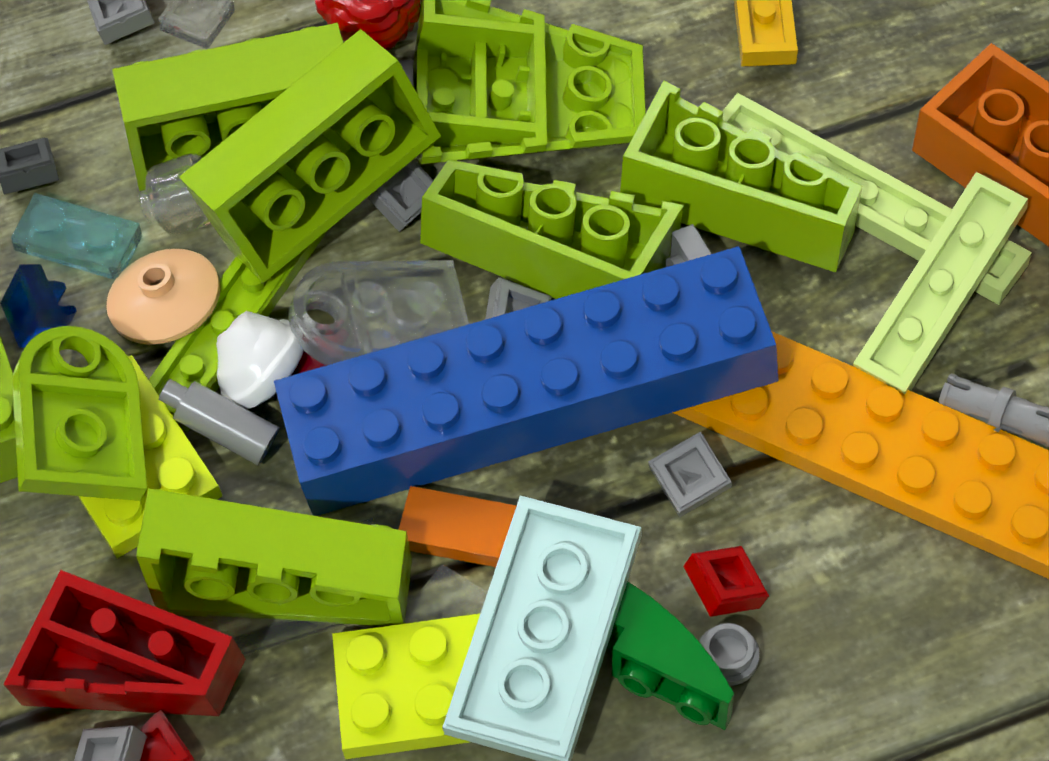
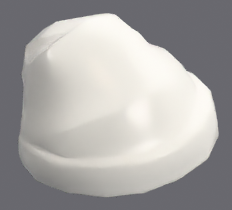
M249 311L242 313L226 331L217 337V379L221 389V396L245 409L259 406L276 393L274 381L291 376L299 364L303 349L309 343L318 344L323 333L313 329H302L296 323L286 319L275 320Z

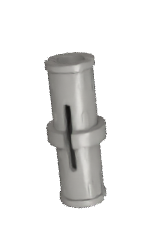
M952 373L948 376L947 383L945 382L940 394V404L996 427L993 429L994 431L999 432L1001 429L1049 448V407L1017 397L1015 390L1004 386L999 391L971 382Z

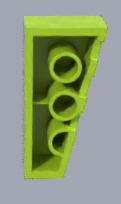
M663 80L623 155L620 193L635 195L634 203L661 208L663 201L684 205L681 221L683 224H693L695 228L837 272L854 234L863 186L800 152L791 156L774 148L771 143L772 137L755 128H752L748 133L723 120V111L706 102L697 107L680 97V88Z
M148 488L136 557L155 607L175 615L376 626L405 624L412 566L407 531L379 524L367 525Z

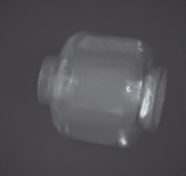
M187 154L152 166L146 175V189L138 194L141 210L148 223L158 222L159 226L171 236L182 235L212 225L179 178V176L202 159L200 155Z

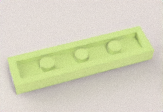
M976 172L854 361L853 366L903 394H906L908 390L911 391L1028 208V198Z

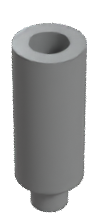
M169 379L158 399L176 409L173 417L174 420L257 466L261 464L280 429L196 381L189 388H186L176 381Z

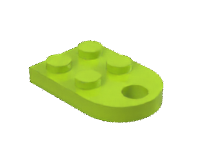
M60 326L39 333L25 346L13 373L12 385L19 492L140 501L147 490L138 379L129 357L112 340L90 329L76 326ZM70 349L79 352L86 359L88 366L74 367L69 365L61 357L60 351Z

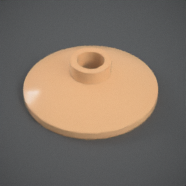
M165 249L150 253L126 267L112 284L107 297L109 320L121 336L135 343L156 345L178 340L199 328L214 311L220 297L219 276L212 263L197 252L187 249Z

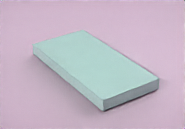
M520 495L442 727L444 735L537 761L572 760L641 540V527Z

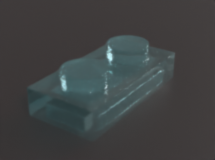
M34 193L11 236L15 251L116 280L129 264L142 238L140 223Z

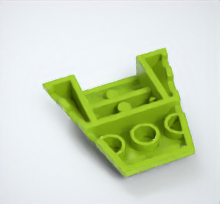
M421 0L414 57V89L441 137L417 156L420 164L447 162L448 159L457 161L535 152L586 149L631 142L646 114L643 45L575 24H571L569 30L545 23V15L524 9L522 15H518L490 6L491 0Z

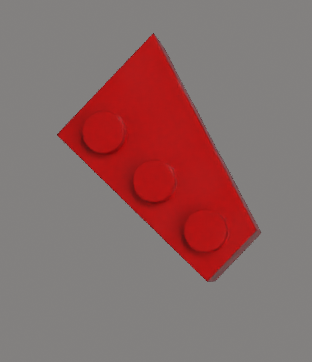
M60 570L3 685L22 706L157 713L161 710L164 714L219 716L246 659L232 636Z

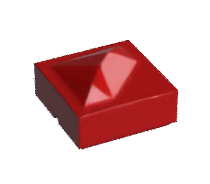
M742 546L692 553L683 566L710 617L760 609L769 597Z

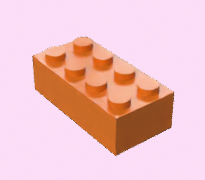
M991 43L920 109L912 151L964 188L967 187L974 174L978 172L1028 198V208L1017 225L1049 247V82Z

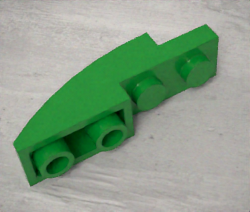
M627 581L607 648L613 651L612 676L617 678L626 690L644 698L654 696L675 706L681 716L695 724L708 725L710 723L726 730L731 721L734 692L720 668L701 643L674 615L651 596Z

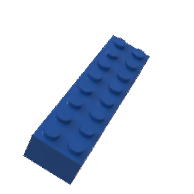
M740 246L278 379L274 381L299 483L312 515L319 516L410 489V486H422L778 382L779 379L776 342Z

